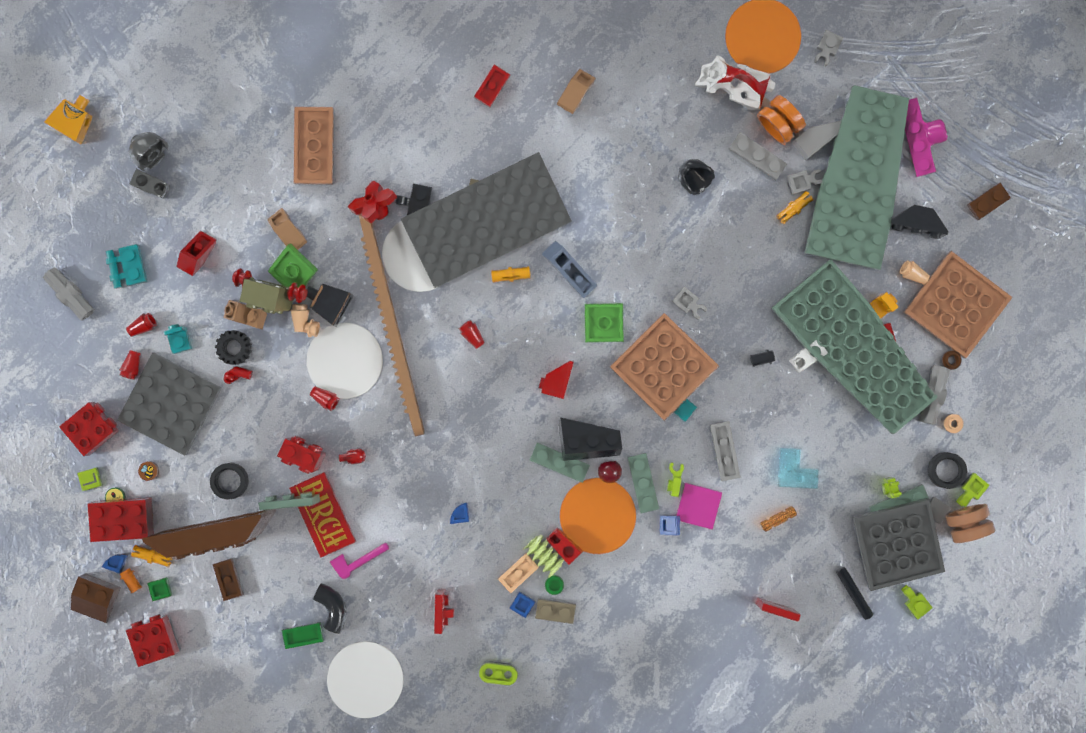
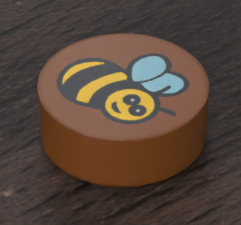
M147 461L139 466L138 474L141 479L150 481L158 476L159 468L156 463Z

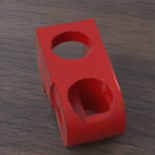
M558 527L546 538L568 565L583 552Z

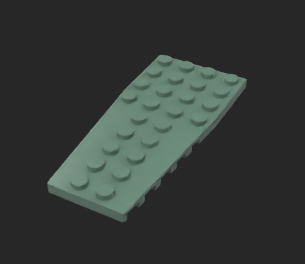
M854 85L850 89L851 93L845 105L846 109L840 123L839 132L835 138L834 148L829 157L828 167L818 192L805 254L881 270L894 211L909 98Z
M831 259L771 308L809 353L891 434L898 432L937 399L938 396L932 392L927 381L921 377L916 370V366L905 355V351L896 343L894 336L882 324L883 321L869 302ZM817 340L818 345L824 347L828 353L825 356L820 355L821 349L818 346L811 347L810 344Z

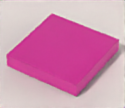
M684 483L676 516H680L681 522L713 530L722 492Z

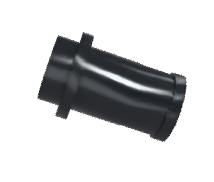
M767 349L766 352L750 355L752 367L766 363L772 364L775 361L773 350L769 351Z

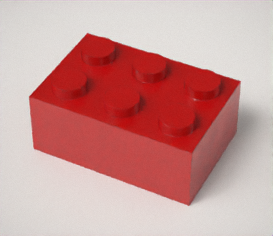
M152 497L102 500L87 504L90 542L142 539L154 534Z

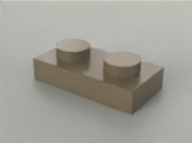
M538 599L535 619L573 624L576 604Z

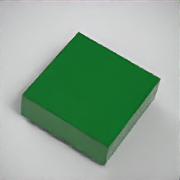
M167 577L147 583L152 602L172 596Z

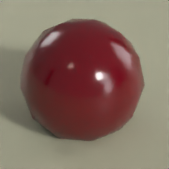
M617 461L604 462L598 467V475L603 482L614 483L620 479L622 468Z

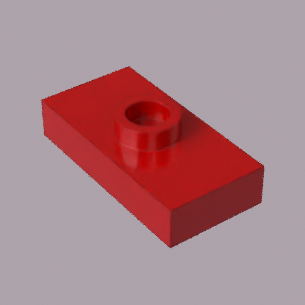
M494 64L474 95V98L491 108L510 78V74Z

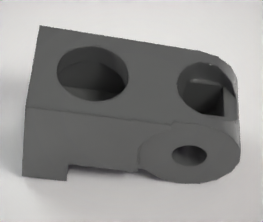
M137 168L129 183L138 189L163 199L170 186Z

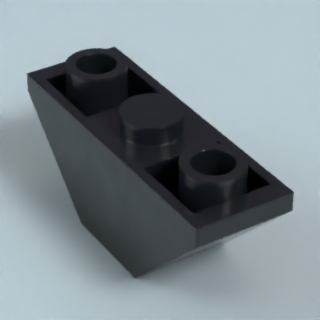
M913 205L892 218L890 225L892 230L895 231L911 230V234H930L929 237L934 239H941V237L948 235L949 232L933 208Z

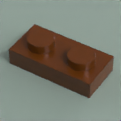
M1000 182L967 204L975 218L980 220L1011 199V197Z
M233 558L212 564L223 601L244 595Z

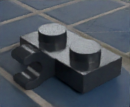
M413 183L411 197L407 198L397 195L395 203L408 206L407 215H410L429 205L432 187Z

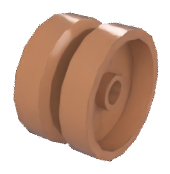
M987 504L964 507L945 516L948 526L956 527L951 531L954 543L978 540L996 531L993 521L986 519L990 515Z

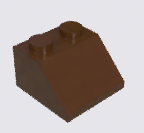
M88 574L80 575L71 593V610L108 623L121 587Z

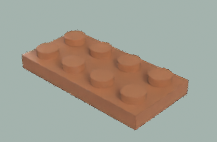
M294 107V184L333 185V107Z

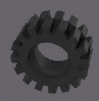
M225 331L216 340V355L219 356L220 360L229 365L244 363L246 359H249V354L252 353L251 340L245 333L240 331ZM232 340L238 341L241 346L240 352L236 355H231L227 351V344Z

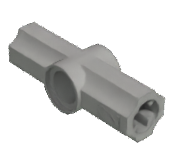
M57 267L48 270L44 274L43 279L56 292V297L65 306H68L81 321L93 314L95 309L81 295V290L73 282L69 281Z
M933 365L928 386L938 397L920 412L918 421L936 425L940 407L946 399L947 390L945 388L950 369Z

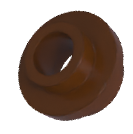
M947 351L942 356V364L945 368L954 370L961 365V356L956 351ZM949 357L954 358V362L952 364L948 362Z

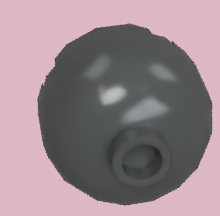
M153 132L135 135L131 139L129 146L130 159L142 171H145L144 168L146 167L152 169L164 158L165 154L163 151L165 148L168 150V143Z

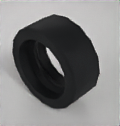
M949 452L935 455L930 460L927 469L932 483L946 489L960 486L965 481L968 472L963 458ZM945 459L953 460L959 470L957 477L950 482L942 481L936 473L937 465Z
M235 463L221 464L214 469L210 477V488L213 493L219 498L226 500L241 496L246 491L249 483L248 474L245 469ZM225 470H233L240 477V486L234 492H225L218 484V478Z

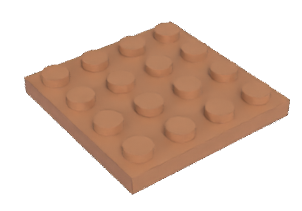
M949 251L930 276L928 282L923 285L904 310V313L960 354L961 357L967 358L1013 297L954 252Z
M664 313L610 368L665 421L719 368V365Z

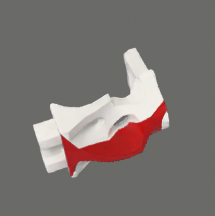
M716 56L712 63L702 65L701 75L698 81H696L695 86L707 88V93H715L717 89H723L730 94V100L743 105L748 110H760L764 107H769L770 101L764 97L765 92H772L776 83L770 80L771 75L742 64H737V68L727 64L721 56ZM733 79L738 80V85L735 87L731 84ZM742 92L745 93V98L741 97Z

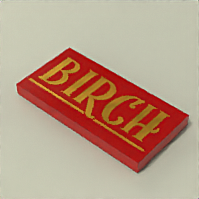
M325 472L289 488L291 493H294V496H300V493L312 492V495H320V502L315 505L298 507L320 558L356 542Z

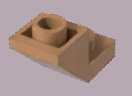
M579 69L571 78L557 105L573 114L581 105L586 92L594 84L596 78Z
M283 208L267 219L274 232L286 246L291 243L298 250L307 243L301 230L291 221Z
M229 300L225 307L223 318L263 329L267 312L259 308H248L245 304Z

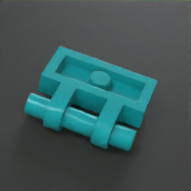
M138 244L118 248L120 256L115 257L113 250L106 251L107 259L105 260L106 264L109 265L111 273L109 276L110 282H113L114 289L121 288L120 280L124 279L127 286L147 282ZM117 263H122L124 273H118Z

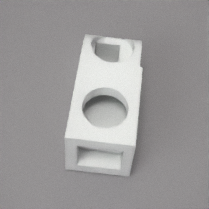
M817 340L810 344L811 347L818 346L821 349L820 355L825 356L828 353L824 347L818 345ZM803 348L801 352L789 361L799 373L815 363L817 359L806 348Z

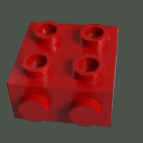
M88 402L59 426L83 456H90L119 432L116 428V422L104 414L105 410L98 402Z
M298 436L285 438L277 457L282 458V463L289 466L292 464L299 466L298 470L307 474L319 470L326 455V452L322 451L323 448L316 444L308 445L305 443V439Z
M160 614L149 618L150 621L145 623L142 620L131 624V628L126 630L138 667L173 656L179 652L168 615L163 617Z

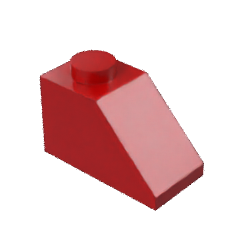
M199 231L180 251L176 267L194 276L204 265L217 240Z

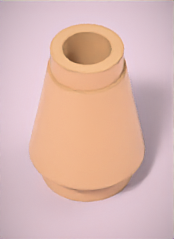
M907 260L900 268V274H902L903 278L925 285L930 278V275L914 261L910 262Z
M293 304L292 309H290L294 332H305V325L308 321L310 310L307 304Z

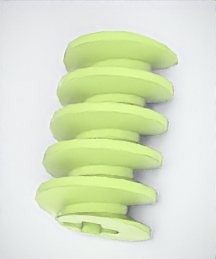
M539 535L533 538L523 550L529 548L527 555L534 554L532 561L539 559L540 561L537 566L545 565L543 572L550 571L548 578H550L560 569L564 559L562 557L557 559L559 555L557 551L552 553L554 548L552 546L547 547V540L541 542L543 535Z

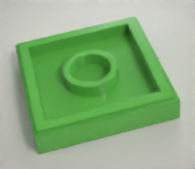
M291 243L286 246L268 270L281 285L289 287L294 282L297 283L298 287L302 284L306 286L318 271Z
M623 303L585 304V342H624Z

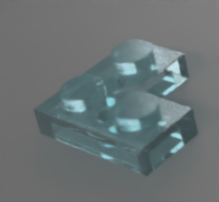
M780 448L778 486L818 489V469L799 468L800 449Z

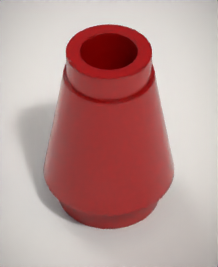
M143 313L126 327V331L133 337L153 330L157 323L152 314Z
M469 320L458 328L461 331L460 334L475 349L485 343L475 322L473 323Z
M129 350L119 369V376L135 380V376H138L141 353Z
M316 386L310 392V396L325 410L333 411L339 402L337 394Z

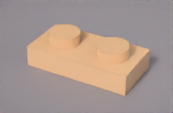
M525 553L498 580L512 593L539 567Z

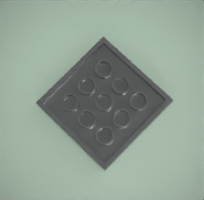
M152 352L117 421L185 456L203 425L221 387Z
M924 498L853 517L870 591L945 572L930 499Z

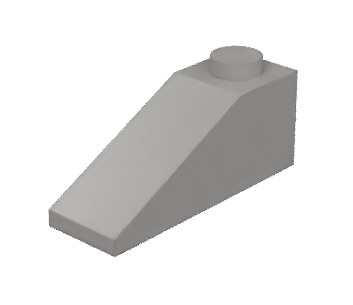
M841 121L810 127L806 131L802 129L794 135L795 140L792 144L802 157L807 160L838 135Z

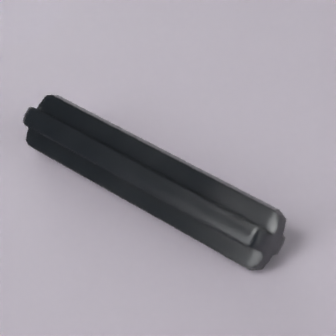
M845 567L838 569L836 573L865 620L870 619L873 616V612Z

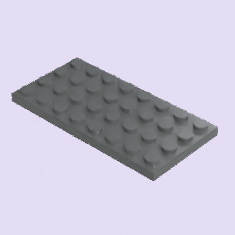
M539 152L401 218L434 288L572 222Z

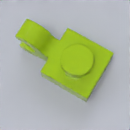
M670 462L669 470L673 476L672 480H668L667 491H670V496L679 497L684 465L680 464V469L675 471L673 469L674 463Z
M972 473L961 487L965 492L958 497L956 502L961 507H966L972 498L979 500L990 485L976 473Z
M907 585L901 589L908 598V601L904 604L917 620L933 608L921 592L915 594L911 587Z

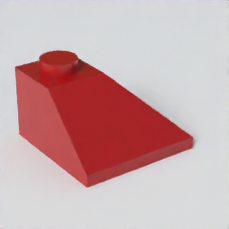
M568 361L549 372L545 378L541 377L539 389H542L541 393L564 399L574 361Z

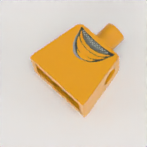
M81 95L78 96L74 104L64 99L44 123L77 143L82 144L93 117L84 111L90 101Z

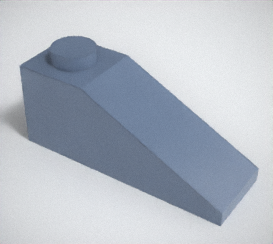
M553 242L542 253L547 261L582 298H585L598 286L558 242Z

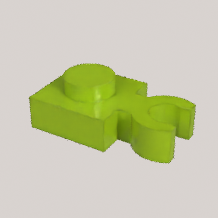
M893 477L883 478L882 490L884 495L891 499L902 495L898 488V485H900L899 481H896Z

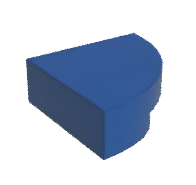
M467 502L455 508L450 518V524L469 522Z
M114 555L104 562L102 568L120 574L128 555Z

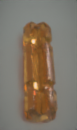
M791 506L785 509L786 511L773 515L769 520L762 521L760 523L762 529L767 532L773 526L776 527L788 521V518L797 516L795 508Z

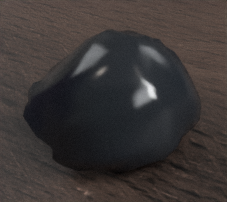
M698 159L687 160L679 168L678 179L689 194L699 195L704 192L705 188L715 178L714 170Z

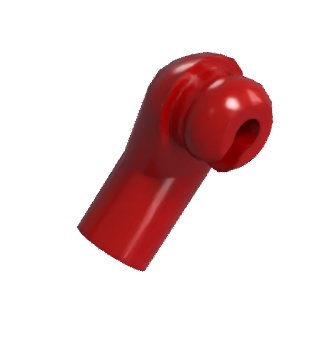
M235 366L224 374L223 380L227 384H232L240 377L250 380L253 371Z

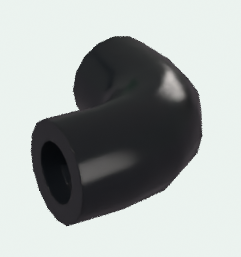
M321 583L313 600L321 603L327 609L328 614L323 627L330 632L340 634L347 615L345 602L337 591Z

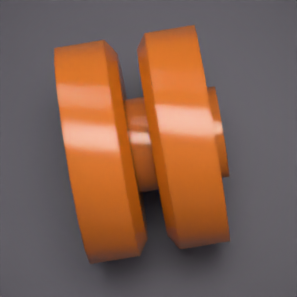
M777 95L770 101V108L764 107L757 114L758 120L764 129L782 145H786L793 138V133H799L806 126L800 112L781 95Z

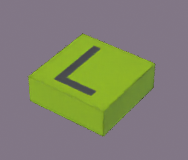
M98 467L77 473L82 491L103 486Z

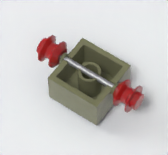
M242 268L235 271L232 276L235 287H239L242 284L239 302L246 303L248 308L264 309L263 311L267 313L283 314V311H290L295 298L297 303H301L307 297L308 292L304 284L298 287L297 283L294 282L289 287L263 280H256L252 277L251 271L247 270L244 273Z

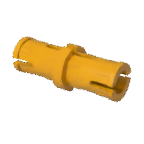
M805 191L795 201L789 202V206L777 214L776 217L778 220L781 219L780 222L784 225L795 214H800L801 209L814 200L813 197H808L810 193Z
M529 266L491 270L493 283L531 279Z
M138 545L133 547V550L138 552L131 553V557L147 560V563H157L168 568L171 565L169 561L173 559V557H164L154 549L150 550Z

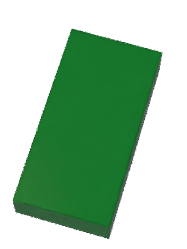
M321 622L282 630L285 649L324 641Z

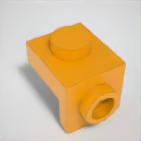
M887 292L881 293L869 303L880 319L898 308L896 304L897 299Z

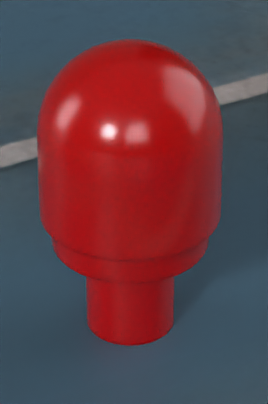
M360 448L350 449L346 454H339V461H347L348 464H360L366 459L365 451Z

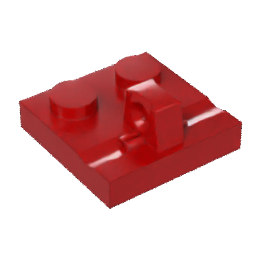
M438 589L435 594L434 634H442L445 625H448L449 618H454V608H445V606H449V595L445 594L446 589Z

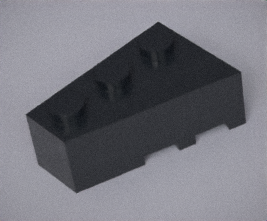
M560 417L558 426L563 461L620 456L623 449L620 430Z

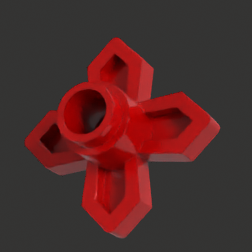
M372 181L365 188V196L354 199L348 205V208L355 215L361 214L367 222L373 223L375 220H382L388 215L387 205H390L397 198V195L389 188L383 190L378 182Z

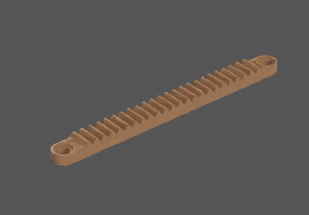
M359 214L364 235L361 241L366 243L362 247L364 250H367L364 254L369 258L366 263L371 265L368 268V271L373 273L370 278L375 280L372 286L377 287L374 291L375 294L379 295L376 301L381 302L378 308L383 310L380 313V316L384 317L381 322L386 324V327L383 328L384 331L388 332L385 338L390 339L387 343L388 346H392L389 353L394 354L391 360L396 362L393 368L398 370L394 374L399 376L397 383H400L401 386L398 389L403 391L400 397L404 398L405 401L402 405L407 406L404 413L409 414L415 437L424 435V426L373 224L367 222Z

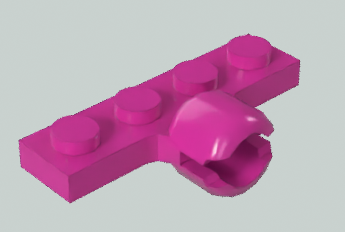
M913 98L908 103L905 133L916 176L920 177L936 172L931 146L945 142L948 135L943 120L938 119L928 123L923 121L918 99Z

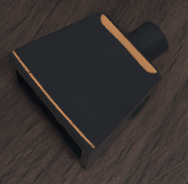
M322 284L319 290L311 286L307 288V298L313 300L310 308L331 325L337 327L354 295L326 284Z

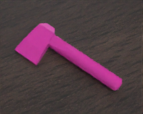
M384 543L349 565L343 554L330 561L338 575L342 579L350 577L352 571L387 551L389 545Z

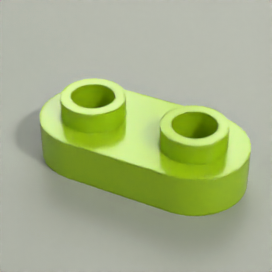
M487 662L479 670L481 680L486 683L512 685L516 682L518 676L516 668L508 664ZM486 669H491L493 673L488 675L485 671ZM510 671L512 675L506 677L504 673Z

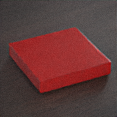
M757 598L756 604L762 611L797 622L800 620L801 614L795 609Z

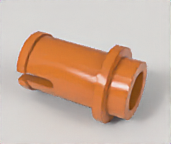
M129 568L120 573V579L124 580L132 594L142 588V586L133 574L135 571Z

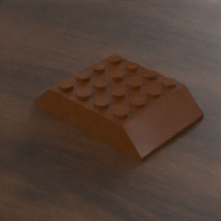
M276 509L262 510L164 530L144 537L142 540L143 543L164 557H173L174 560L186 558V556L191 554L193 556L202 555L210 552V550H213V552L222 551L229 548V546L237 548L256 540V536L262 534L276 513Z

